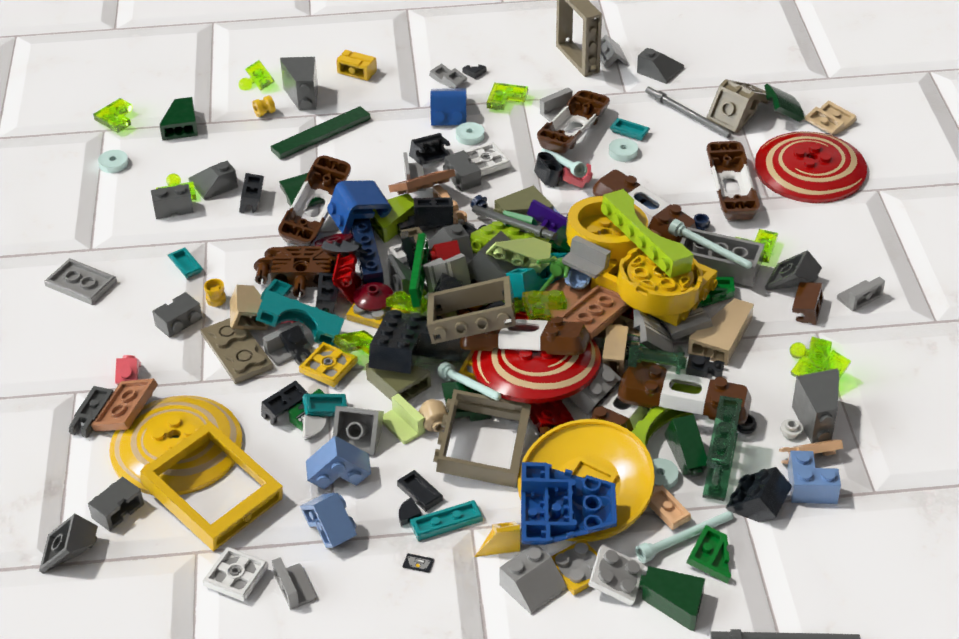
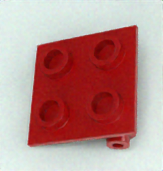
M339 253L332 281L335 287L339 288L344 294L346 300L353 305V294L361 286L362 279L355 272L357 258L353 254L343 258Z
M562 400L546 403H526L531 404L529 416L538 428L539 433L540 427L551 428L552 425L559 426L575 421Z

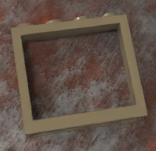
M557 0L556 47L584 77L600 73L602 13L589 0ZM573 10L583 19L582 50L572 41Z
M509 276L428 294L427 328L432 344L516 326L514 293ZM505 300V305L437 320L438 314ZM441 304V308L436 309V305ZM511 317V322L505 323L504 320Z
M454 389L452 399L448 398L445 410H449L448 415L444 414L441 427L445 428L444 432L440 431L437 444L441 446L440 449H435L433 462L437 463L436 472L515 488L531 404L506 399L496 401L486 395ZM457 409L519 421L510 469L446 456Z

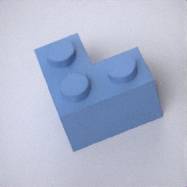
M334 436L306 460L307 481L324 490L339 477L357 486L371 474L369 453Z
M790 451L787 470L789 483L792 485L790 490L791 503L838 504L841 489L839 469L815 468L813 451Z
M338 493L322 494L300 506L309 527H317L326 548H333L357 535L355 531L356 524L353 518L348 516L345 510L347 507L346 502Z

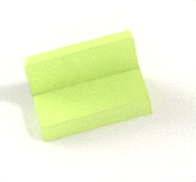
M399 393L391 397L392 410L384 414L383 425L403 444H407L425 433L423 426L425 418Z

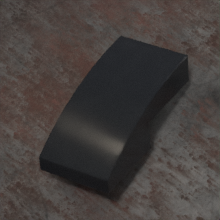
M343 240L342 244L335 241L332 244L324 241L321 247L335 256H338L340 253L343 258L350 254L355 255L356 258L364 257L368 254L367 251L362 249L363 245L354 240L351 243Z

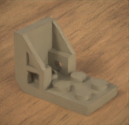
M725 79L719 85L706 118L738 133L755 114L760 102L768 104L771 101L767 100L766 92L763 89L749 83Z

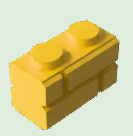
M344 50L342 55L336 60L337 72L339 74L369 81L377 72L376 57Z

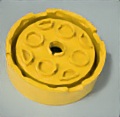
M603 196L589 197L576 202L570 208L567 218L566 236L570 247L572 238L577 235L611 251L610 259H616L617 262L626 257L628 251L637 248L636 244L601 212ZM634 204L638 219L648 228L646 214Z
M637 247L628 251L627 256L620 260L617 291L622 300L636 310L659 316L677 315L690 310L697 303L703 271L700 264L693 258L691 272L670 278Z

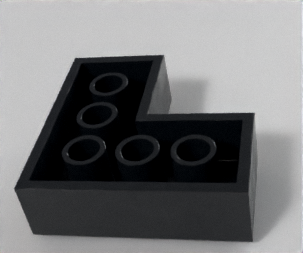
M391 310L386 312L370 343L368 368L411 374L418 356L460 362L464 349L460 347L461 338L432 344L427 328V316L416 312L409 314L402 313L400 310ZM437 315V320L445 319Z

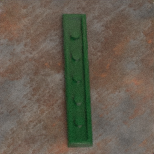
M359 106L271 145V151L280 159L286 158L370 120V113Z

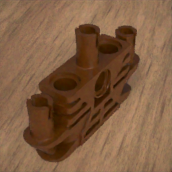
M322 246L271 247L265 251V257L258 259L254 263V269L257 271L255 282L261 284L263 279V284H266L268 282V273H270L271 282L274 279H278L294 287L293 295L299 298V292H301L302 298L306 295V287H318L319 272L334 273L337 256L323 250Z

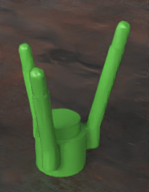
M552 256L551 258L537 260V264L551 262L550 271L552 273L551 277L538 291L537 296H540L557 276L564 274V278L568 277L571 267L562 263V257L556 258Z

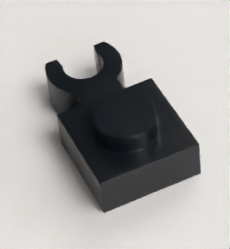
M299 325L279 334L287 352L294 351V360L298 365L302 363L300 354H304L306 359L311 355V352L304 348L308 341Z
M689 354L686 367L687 375L707 378V374H711L714 377H722L724 370L723 361L710 362V357Z

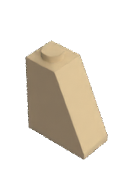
M236 285L230 299V327L232 329L267 330L269 327L268 324L256 320L262 299H260V293L252 285Z
M621 324L608 325L602 363L607 364L622 379L625 369L628 326Z

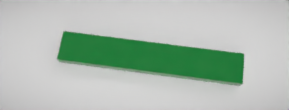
M425 233L418 234L409 286L413 308L420 307L425 282L423 265L428 262L429 245Z

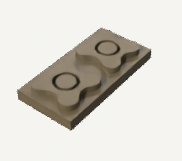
M230 318L200 329L201 335L235 384L274 369L273 363L248 329H232L230 327Z

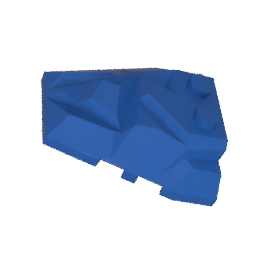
M522 462V544L547 545L617 526L615 483L588 475L582 478L573 475L572 470L566 469L565 472L552 469V464Z

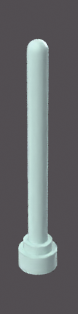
M542 148V152L552 154L560 164L569 168L574 176L582 178L586 175L587 166L580 161L572 162L556 152Z
M674 219L668 229L670 234L676 237L683 235L746 269L752 267L751 261L686 229V226L680 220Z
M443 362L439 365L437 374L440 378L446 381L453 379L496 401L501 399V393L456 372V368L452 364Z
M727 511L657 543L640 544L635 548L636 555L640 562L645 564L653 560L656 553L701 534L705 525L714 528L732 520L734 515L731 511Z

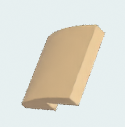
M829 100L821 108L815 107L804 117L806 121L832 136L844 131L857 121L856 115Z

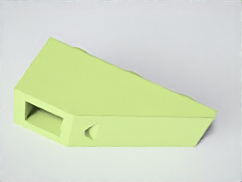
M534 237L495 242L486 251V254L496 259L510 262L515 266L534 268L536 272L541 273L550 263L537 264V260L550 258L551 243Z

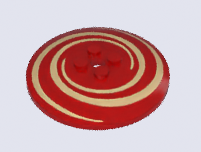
M800 131L781 134L765 142L759 148L755 157V171L761 182L773 192L800 202L828 203L842 200L856 193L863 186L867 176V164L862 154L848 142L824 133Z
M590 339L585 352L580 355L547 354L545 350L493 348V351L474 350L472 356L473 373L479 383L501 393V398L521 403H546L573 396L593 382L601 366L600 350L593 339Z

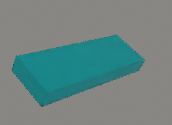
M475 500L410 519V525L417 540L421 541L482 522L483 516Z

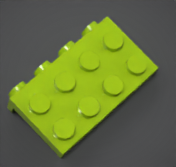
M494 221L487 226L481 227V229L472 232L470 237L472 251L476 254L500 231L510 240L534 237L548 243L550 241L549 238L537 237L534 233L520 231L517 227H509L499 221ZM551 248V253L557 252V250Z

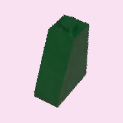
M192 97L174 99L159 124L162 141L198 136Z
M694 414L672 419L664 435L683 476L691 475V477H697L704 474L709 466V462Z
M648 566L646 575H641L639 589L643 590L642 600L687 629L695 631L704 594L705 578Z

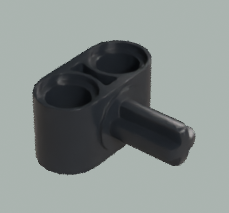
M539 152L534 172L545 185L555 187L559 184L564 165L560 164L552 154Z

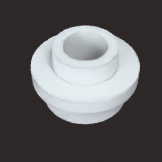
M787 419L781 423L780 430L785 438L796 439L801 435L803 426L795 419Z

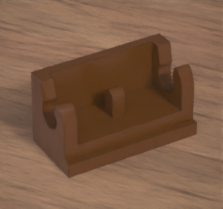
M799 283L792 312L802 313L805 316H797V322L817 325L824 299L822 283Z

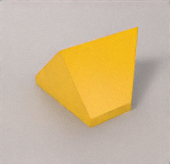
M515 521L492 524V530L474 557L520 551V525Z

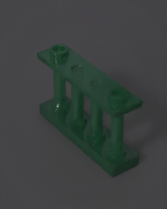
M631 339L627 366L636 367L637 362L641 363V361L674 366L675 374L680 375V371L685 370L687 357H685V352H683L680 346H677L676 353L643 348V345H640V340Z
M720 396L706 461L708 471L703 498L725 501L738 438V433L736 432L743 399Z

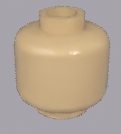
M427 400L419 409V413L425 418L423 426L427 431L440 432L445 429L441 425L443 415H448V411L445 410L446 407L440 400Z

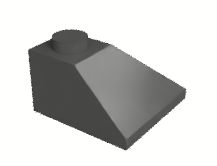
M646 48L638 55L637 73L665 84L684 68L682 63L651 48Z
M228 160L213 165L188 178L189 182L204 200L238 188L236 170Z
M461 224L442 227L428 241L429 259L430 251H432L434 244L457 240L460 253L472 260L474 255L470 237Z
M808 250L778 263L765 288L766 290L798 287L800 282L814 283L818 279L822 267Z
M390 254L388 255L390 287L396 297L400 299L401 304L409 307L410 303H412L409 293L412 271ZM425 283L423 288L422 299H424V296L428 294V288Z
M75 513L48 534L39 571L44 573L82 554L88 548H92L97 541L96 532L98 526Z

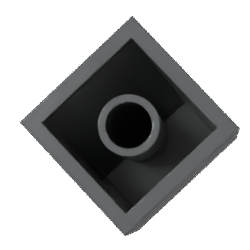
M281 57L283 89L298 110H316L318 79L315 57Z
M502 231L480 249L467 264L471 278L483 282L506 277V273L516 268H524L486 254V251L495 242L510 240Z
M838 368L796 377L792 408L811 443L832 440L838 410Z

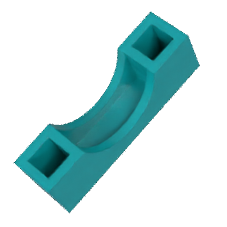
M551 253L550 258L552 256L563 258L568 253ZM550 264L541 273H536L534 268H516L506 273V276L510 277L514 297H518V300H523L539 291L552 275ZM563 274L562 276H557V277L552 281V283H554V282L560 280L561 278H563V277H564V274Z
M266 290L256 316L257 321L273 327L284 321H300L311 330L314 342L318 344L325 342L332 346H335L345 320L335 314H330L317 307L309 306L270 290Z

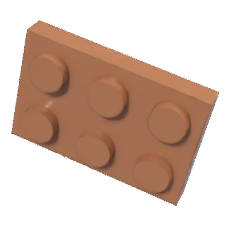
M454 169L437 171L391 184L388 187L390 193L397 192L398 195L412 193L421 188L425 189L433 187L435 184L449 182V178L456 176Z
M155 379L121 381L95 421L92 422L91 427L96 432L129 429L158 386Z

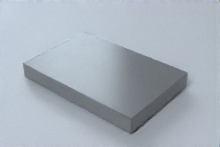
M69 258L44 283L48 288L93 305L117 282L116 276Z

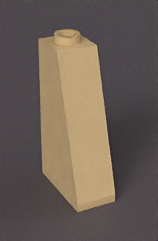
M734 298L711 318L712 327L697 330L689 337L688 354L710 357V361H723L724 365L727 366L752 320L754 304Z

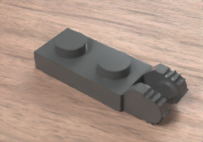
M93 386L75 413L74 419L69 425V433L75 435L80 430L81 423H84L81 435L86 438L89 437L93 431L91 427L92 422L95 421L114 391Z

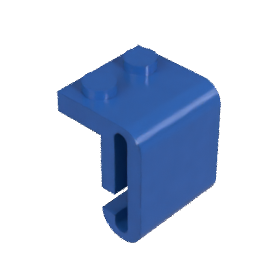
M466 88L431 89V125H460L467 122Z
M373 180L339 182L335 186L331 201L327 207L328 213L342 234L350 233L354 219L374 218L375 213L372 209H376L381 218L386 217L392 209L384 194Z

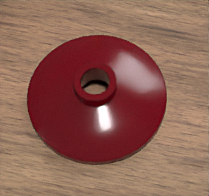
M339 233L329 235L315 241V246H322L324 241L331 244L333 241L342 244L343 240L349 242L353 238V234Z
M378 282L363 284L353 294L355 305L366 311L385 309L394 299L393 290L386 284Z

